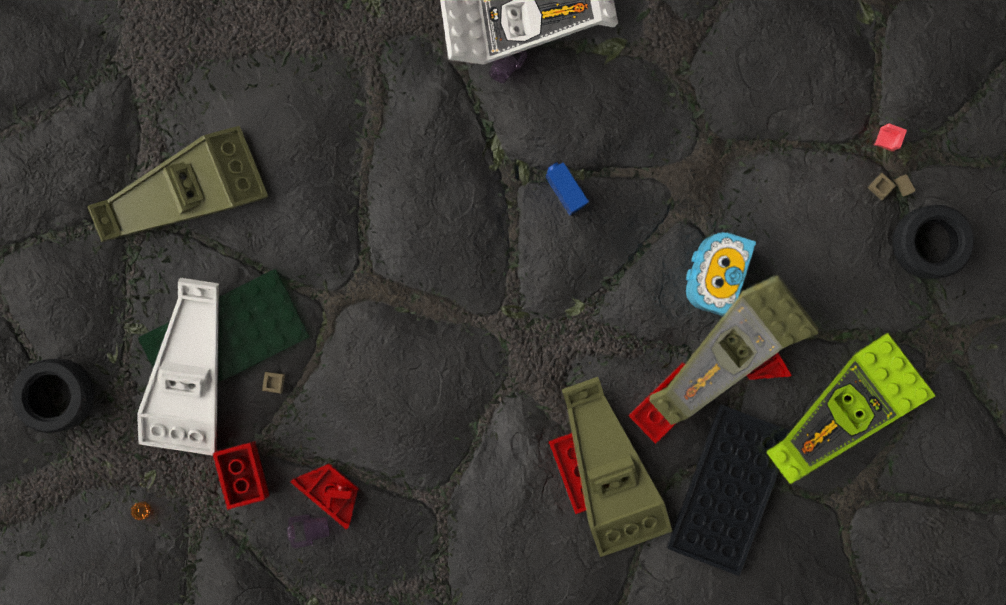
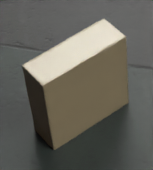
M880 173L868 186V189L878 198L884 200L897 185L883 173Z
M905 174L894 179L902 196L915 192V188L908 175Z
M265 372L262 391L282 393L285 374Z

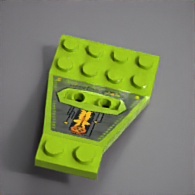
M886 333L853 355L787 437L767 450V454L787 481L792 484L933 398L935 393L890 334ZM849 395L852 399L847 401L844 397ZM857 411H862V412H863V415H862V416H858V415L856 414V412H857Z

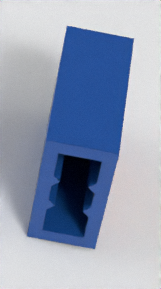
M558 162L551 165L547 170L545 178L569 216L585 207L588 200L564 162L560 165Z

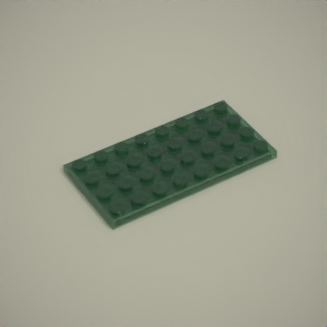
M276 269L219 297L217 384L310 337ZM170 322L138 337L152 368H154Z

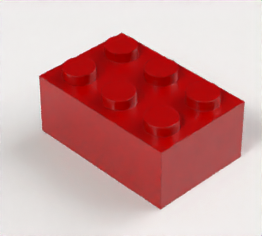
M255 441L212 453L227 510L262 501L270 496Z

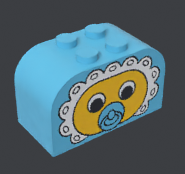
M718 233L706 238L700 244L698 251H694L691 260L694 264L686 275V280H688L686 295L689 302L696 308L724 316L739 297L756 242L730 233Z

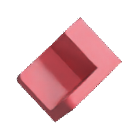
M886 124L881 127L875 145L895 151L901 147L907 130L892 124Z

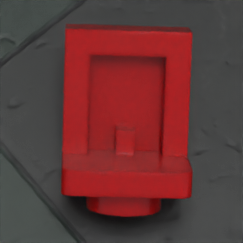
M344 484L328 488L327 492H324L323 497L326 509H330L333 506V498L351 499L353 497V489L349 488V485Z

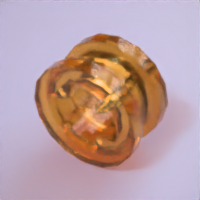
M143 501L136 503L131 508V515L136 520H143L151 513L150 505ZM138 506L139 508H144L143 513L140 515L137 513L139 511Z

